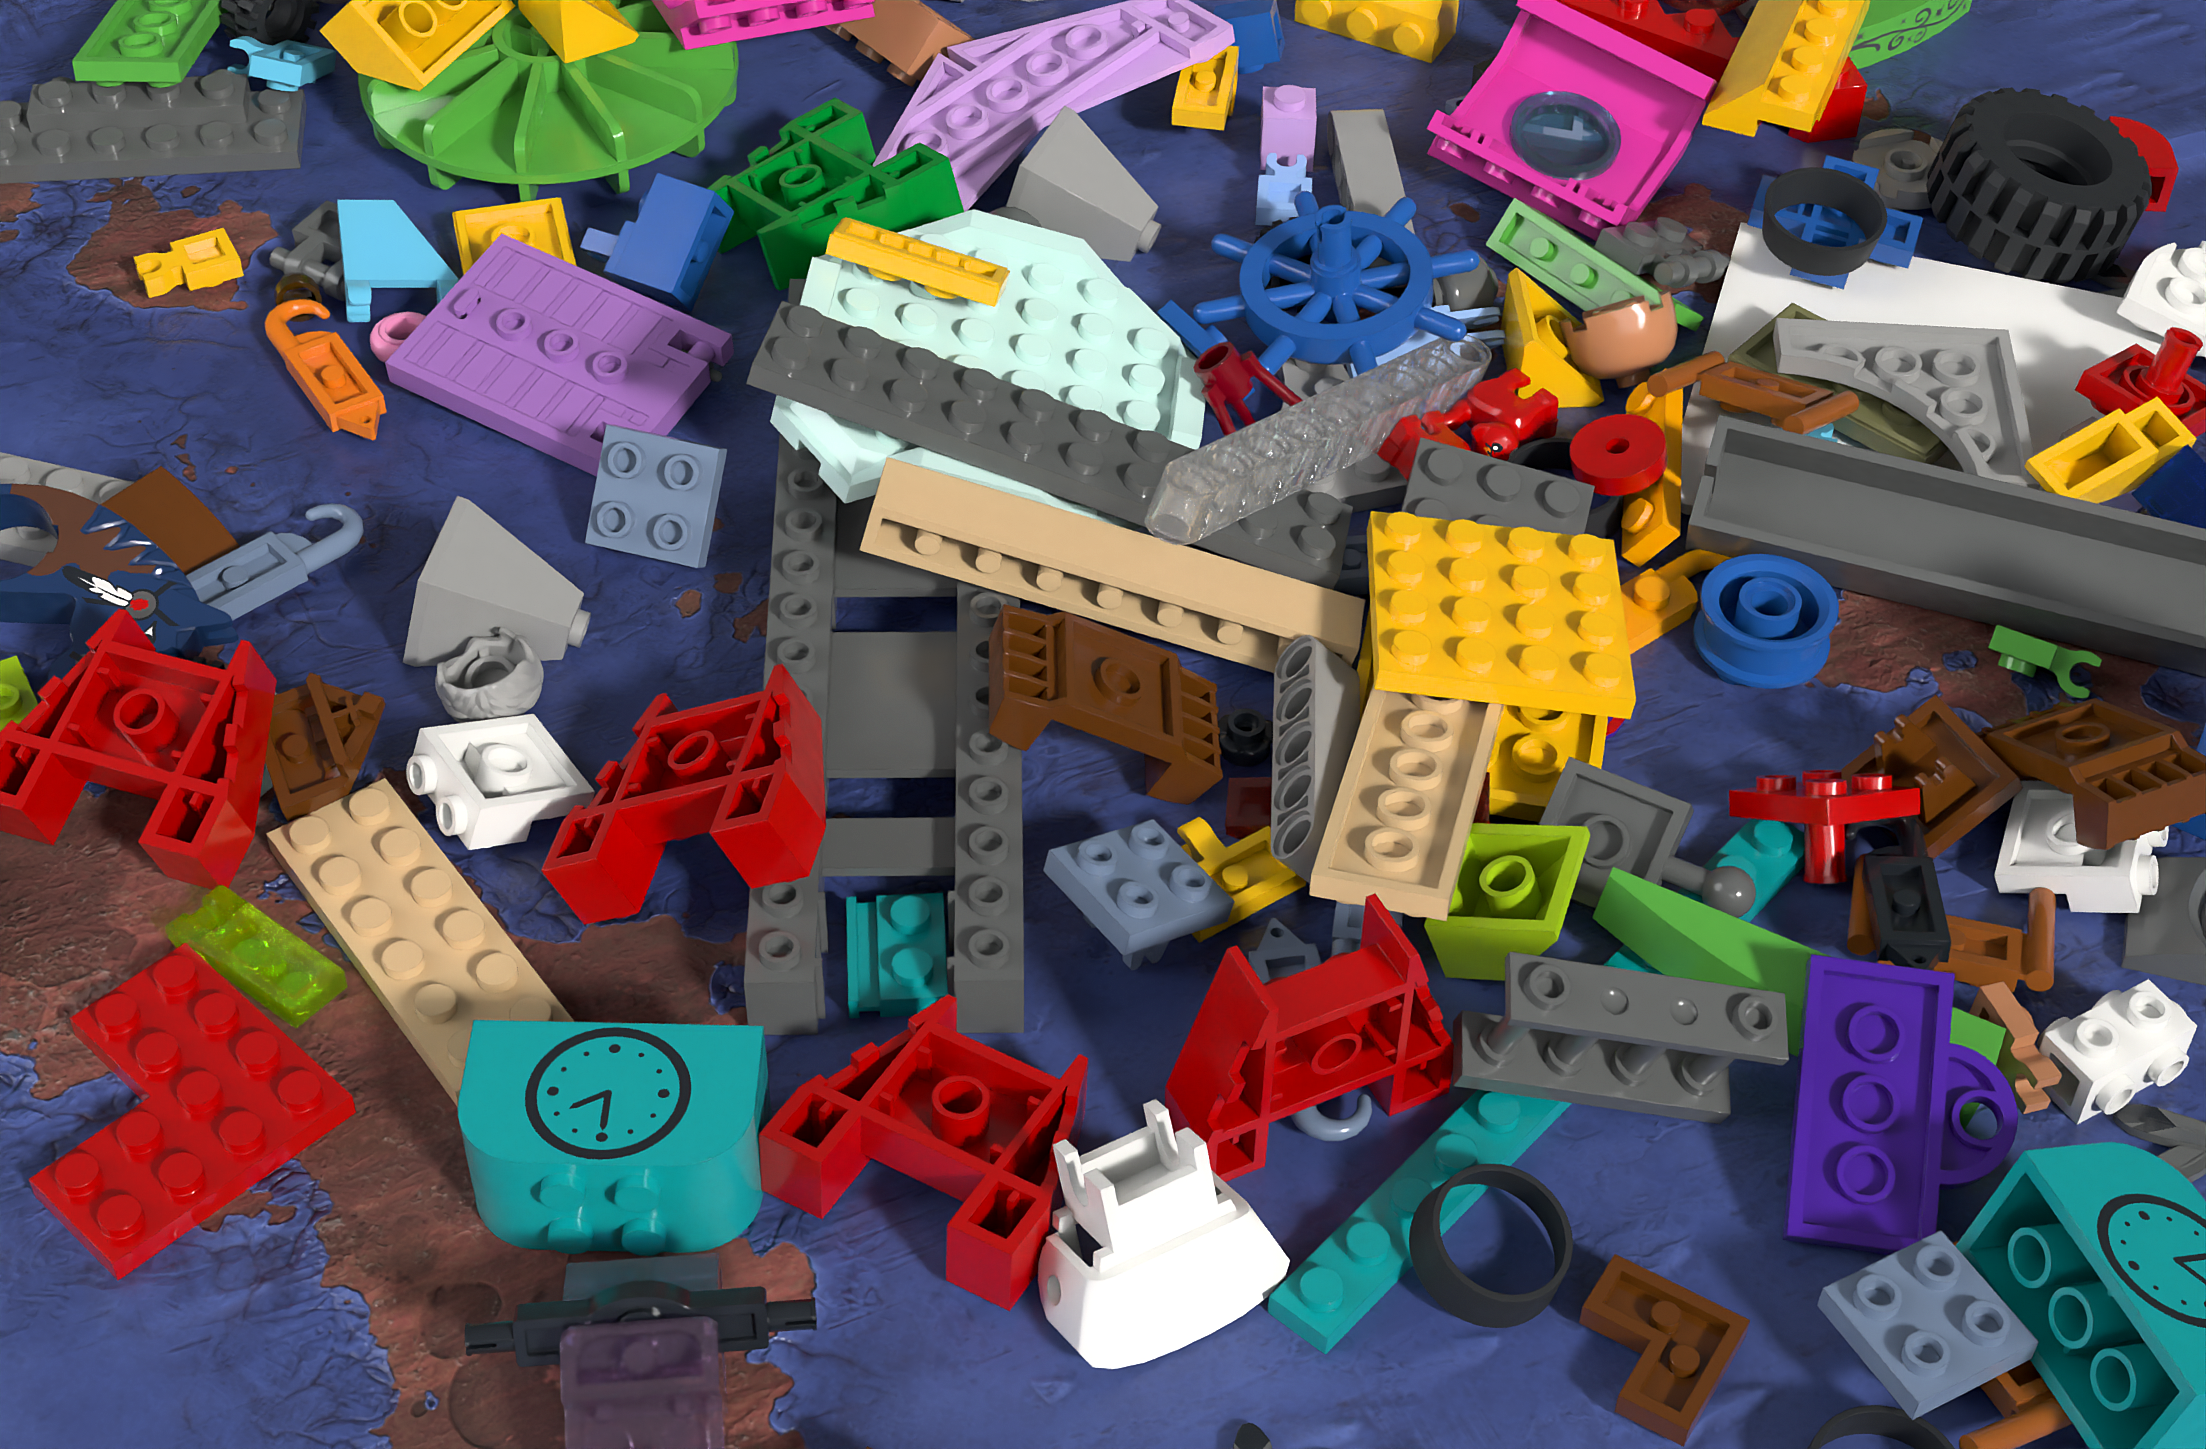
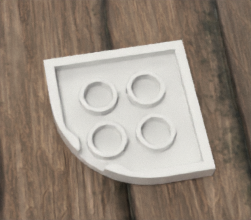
M2202 241L2198 248L2175 250L2177 246L2175 243L2167 244L2156 249L2144 259L2129 283L2116 313L2129 319L2138 328L2153 331L2163 337L2171 327L2190 331L2203 342V346L2196 356L2206 358V241Z

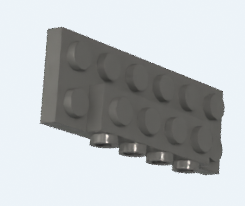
M226 69L215 70L206 76L185 77L182 82L162 88L152 87L148 82H125L118 86L103 87L97 85L95 81L75 82L67 77H57L44 84H33L29 102L0 101V184L300 169L307 110L304 89L292 92L272 88L264 91H250L247 74H235Z

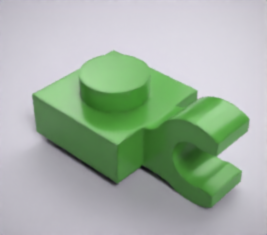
M2000 625L1996 626L1988 647L1992 651L2001 653L1997 665L2030 677H2034L2037 667L2053 671L2063 691L2072 697L2081 699L2088 698L2090 690L2072 683L2070 679L2071 669L2079 663H2087L2100 668L2102 660L2092 652L2068 650Z

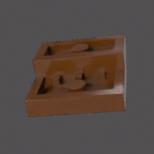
M162 466L100 504L127 520L152 540L177 564L185 576L240 548V545L214 514L185 485Z

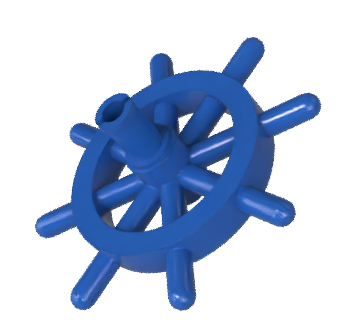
M1301 191L1294 199V205L1299 217L1271 229L1254 244L1228 234L1220 233L1213 237L1211 248L1214 253L1242 264L1239 275L1240 295L1201 302L1193 309V318L1199 324H1211L1244 317L1252 332L1268 346L1258 360L1273 375L1289 358L1323 365L1353 363L1362 386L1373 388L1381 381V372L1376 357L1389 353L1403 345L1418 330L1451 342H1458L1465 337L1467 329L1462 321L1431 309L1434 294L1433 279L1471 272L1479 266L1480 258L1477 252L1472 249L1430 256L1422 241L1404 227L1415 215L1417 209L1415 201L1410 197L1399 199L1384 217L1365 212L1346 211V207L1340 205H1328L1319 209L1315 196L1309 191ZM1312 254L1310 265L1297 260ZM1377 257L1391 263L1390 265L1367 269ZM1273 276L1295 283L1266 289ZM1408 284L1400 298L1380 291L1381 289ZM1305 305L1295 317L1281 310ZM1362 308L1376 313V315L1361 320L1358 312ZM1324 319L1327 322L1335 324H1322L1320 322Z

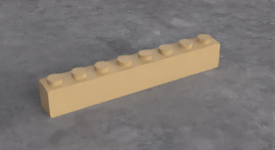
M886 458L860 551L1272 673L1275 672L1276 664L1285 649L1294 640L1303 635L1313 636L1350 667L1359 651L1364 599L893 458Z

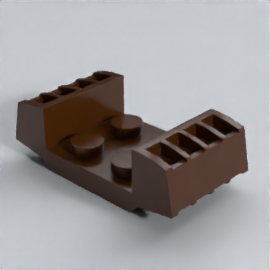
M1006 604L1002 606L989 637V733L1015 748L1027 751L1052 719L1071 726L1076 730L1084 731L1128 747L1131 750L1144 753L1146 795L1172 803L1189 805L1223 778V771L1220 766L1221 749L1219 748L1218 736L1220 733L1217 721L1218 707L1216 706L1217 684L1182 667L1176 653L1066 611L1045 615Z
M2094 698L2076 705L2059 702L2053 704V708L2041 712L2032 711L2029 712V716L2016 720L2007 719L2004 724L1992 728L1986 726L1981 728L1980 732L1975 733L2019 777L2020 781H2044L2058 787V790L2062 793L2072 794L2076 842L2082 846L2098 850H2108L2114 848V845L2120 842L2137 840L2143 834L2152 831L2160 832L2169 825L2190 821L2192 817L2206 814V756L2189 747L2179 730Z

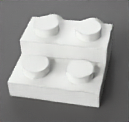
M535 714L420 728L413 756L408 760L406 768L407 781L412 792L416 795L427 794L436 805V818L442 833L446 836L458 835L468 850L527 841L532 821L566 816L575 805H582L586 809L595 794L593 788Z
M2020 781L2023 789L2014 796L1994 874L1999 893H2030L2036 888H2047L2053 891L2054 894H2066L2071 912L2139 913L2142 895H2155L2157 892L2159 879L2158 862L2156 856L2151 855L2153 847L2166 846L2169 826L2160 832L2152 831L2143 834L2137 840L2120 842L2115 844L2114 848L2108 850L2085 847L2076 842L2072 794L2062 793L2058 790V787L2044 781Z

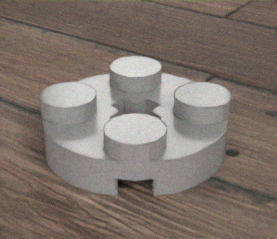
M1907 129L1875 131L1860 140L1859 148L1857 151L1854 150L1851 162L1879 169L1874 191L1882 199L1886 208L1900 212L1904 209L1919 210L1931 208L1932 205L1929 204L1926 188L1927 174L1943 142L1932 136L1929 145L1922 141L1913 140L1914 131Z

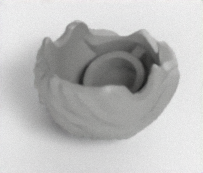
M505 627L500 628V635L474 637L468 642L464 654L452 658L446 663L441 662L437 664V675L435 677L436 691L447 713L459 723L519 716L524 715L526 711L535 705L542 690L544 671L538 654L526 637L516 635Z

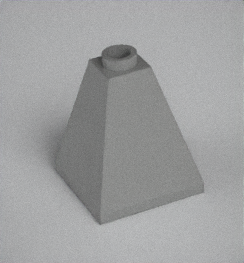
M1067 106L1062 108L1020 164L1006 207H1016L1028 212L1039 221L1042 228L1084 239L1100 259L1130 262L1138 250L1147 254L1161 229V224L1154 221L1158 205L1080 116Z
M457 496L418 579L403 663L414 667L437 666L438 663H446L448 660L464 654L468 642L472 638L500 635L499 629L504 627L516 635L526 637L538 654L540 661L562 660L568 645L580 648L588 628L591 613L581 610L584 593L473 502Z

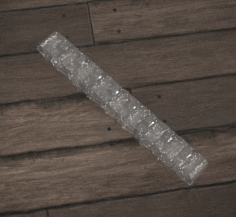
M1467 334L1458 342L1438 338L1169 462L1164 467L1145 515L1144 522L1147 529L1164 542L1173 545L1192 544L1378 452L1386 437L1391 434L1401 418L1416 414L1421 420L1427 412L1439 410L1440 413H1445L1458 400L1465 397L1471 387L1480 383L1492 359L1489 347L1479 339Z

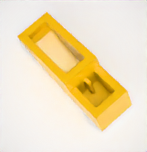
M2155 397L2127 414H2124L2120 408L2031 457L2026 461L2024 467L2046 492L2098 504L2126 494L2182 466L2197 439L2158 397Z

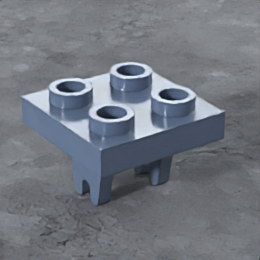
M606 425L585 543L694 568L706 567L727 449L618 425Z
M1154 819L1051 849L1048 852L1043 869L1050 879L1083 912V919L1091 928L1097 927L1123 955V962L1131 970H1136L1141 965L1144 956L1151 963H1157L1161 959L1170 940L1228 922L1234 900Z
M1941 1230L1824 1287L1817 1304L1912 1420L2032 1359L2039 1342Z

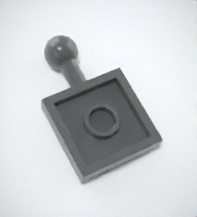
M1568 757L1539 825L1588 827L1591 836L1570 902L1595 912L1612 868L1615 867L1659 886L1665 881L1700 895L1705 905L1737 918L1746 914L1754 904L1756 897L1755 884L1750 875L1743 869L1735 866H1721L1710 871L1674 856L1694 812L1691 804Z

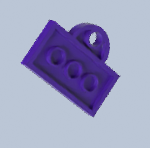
M1813 954L1808 958L1805 974L1783 1240L1885 1255L1894 1254L1936 1233L1939 1190L1957 1189L1971 1185L1992 1172L2007 1156L2015 1140L2018 1125L2015 1097L2004 1075L1990 1060L1968 1047L1950 1043L1954 973ZM1980 1103L1987 1106L1993 1112L1997 1121V1129L1992 1138L1977 1139L1964 1131L1959 1119L1960 1109L1964 1104Z

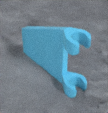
M337 200L347 321H370L371 288H436L438 304L459 281L458 277L394 200Z

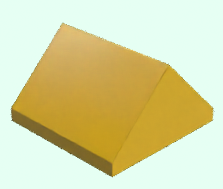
M518 0L519 10L565 64L632 44L639 36L638 32L609 0Z
M1516 267L1508 273L1501 330H1504L1506 338L1503 339L1504 344H1502L1507 370L1512 368L1519 369L1530 377L1531 384L1516 389L1514 393L1526 399L1541 388H1545L1558 398V408L1596 407L1604 401L1600 380L1583 373L1571 360V351L1565 346L1559 325L1560 321L1568 317L1570 318L1572 328L1582 323Z

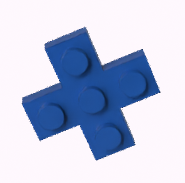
M1826 155L1823 168L1850 174L1862 180L1874 190L1879 173L1877 168ZM1767 175L1762 176L1747 225L1762 229L1765 195L1768 187L1776 178ZM1796 204L1786 207L1774 215L1787 231L1813 244L1828 247H1846L1866 241L1863 230L1852 218L1828 206ZM1886 208V227L1869 258L1880 263H1888L1908 269L1923 217ZM1792 268L1790 275L1844 290L1849 273L1836 276H1820Z

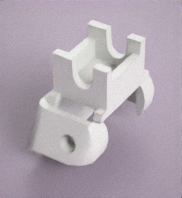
M1157 1099L1143 1104L1147 1122L1146 1127L1079 1156L1077 1149L1066 1139L1053 1144L1066 1206L1053 1211L1052 1226L1058 1232L1046 1237V1243L1041 1250L1038 1262L1040 1299L1047 1320L1095 1368L1117 1369L1145 1363L1215 1332L1240 1318L1267 1298L1286 1276L1290 1262L1248 1202L1211 1170L1206 1142L1189 1127L1175 1132L1174 1137L1169 1111ZM1077 1223L1103 1247L1093 1252L1092 1267H1089L1082 1259L1075 1226Z

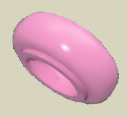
M407 311L384 317L374 326L370 334L372 352L380 361L385 363L427 316Z

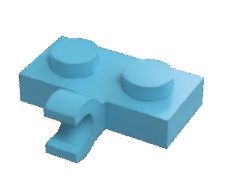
M240 36L230 40V47L243 49L248 54L249 63L247 66L233 64L227 70L235 74H247V77L253 76L267 79L266 86L275 90L298 91L300 86L307 83H315L316 79L335 71L337 50L285 40L272 46L263 44L249 36Z

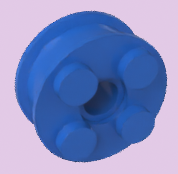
M1748 554L1722 562L1707 575L1702 585L1700 595L1702 609L1695 620L1693 639L1699 655L1716 671L1722 681L1732 685L1778 689L1805 683L1820 672L1829 655V635L1837 623L1839 603L1833 588L1819 573L1790 558L1770 554Z

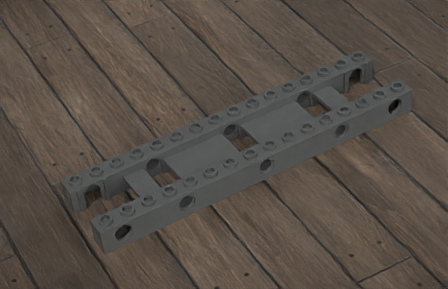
M790 279L788 303L796 306L800 305L806 279ZM780 433L763 691L766 688L774 665L783 664L821 718L826 811H828L829 778L956 777L955 817L826 818V830L809 877L799 878L792 882H781L753 889L750 888L744 971L748 1025L764 1026V1035H818L819 1019L826 1018L821 953H828L829 947L824 892L825 877L955 875V891H948L949 952L954 951V957H947L948 994L957 998V1032L1024 1033L1022 750L999 740L989 733V637L1002 606L1006 604L1020 608V598L860 551L875 495L844 503L818 475L821 466L820 461L806 446L795 450ZM837 597H957V632H832V629H836Z

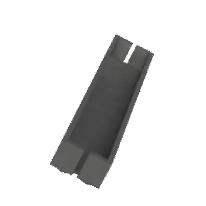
M1718 416L1705 463L1704 475L1701 477L1688 523L1686 551L1701 549L1731 558L1748 554L1782 556L1812 568L1834 587L1990 625H2000L2011 630L2206 677V529L1739 419Z

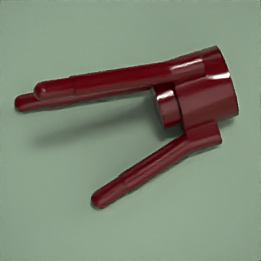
M1229 341L1221 342L1207 349L1194 364V372L1204 385L1201 393L1212 407L1226 442L1239 466L1247 467L1248 459L1225 404L1232 406L1249 432H1256L1258 425L1243 401V398L1253 387V382L1250 379L1253 376L1322 433L1328 434L1332 429L1330 423L1321 417L1317 411L1265 369L1252 351L1240 355L1233 343Z

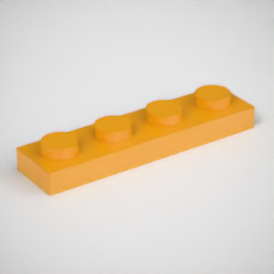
M1647 382L1639 384L1628 397L1625 406L1626 414L1648 418L1662 429L1666 440L1668 463L1663 475L1655 483L1641 491L1623 496L1621 556L1639 568L1679 537L1681 531L1683 388L1662 397H1655L1648 391Z

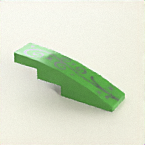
M1870 0L1869 9L1848 56L1856 68L1861 69L1905 52L1942 32L1969 12L1972 0Z

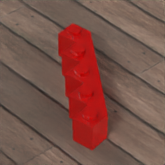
M1555 0L1714 79L1718 84L1741 38L1731 37L1715 9H1691L1683 13L1665 14L1657 0ZM1849 56L1846 59L1820 121H1815L1811 132L1790 128L1789 137L1806 143L1857 136L1868 85Z

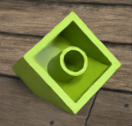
M1472 824L1447 920L1427 918L1424 924L1446 978L1505 981V957L1509 952L1540 956L1558 940L1591 836L1587 826Z

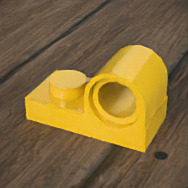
M1228 46L1210 60L1193 64L1181 70L1172 107V125L1224 131L1227 116H1232L1234 110L1239 46Z

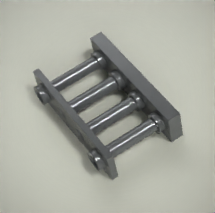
M1509 952L1505 957L1506 1014L1500 1016L1461 1010L1453 1020V1086L1721 1124L1731 1114L1729 1065L1735 1059L1782 1066L1789 1060L1785 993Z

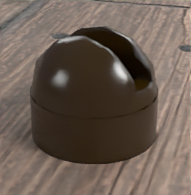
M291 272L282 276L276 284L274 291L276 306L296 299L313 300L322 304L318 285L311 277L304 273ZM301 314L291 318L290 321L303 322L313 318L315 315Z

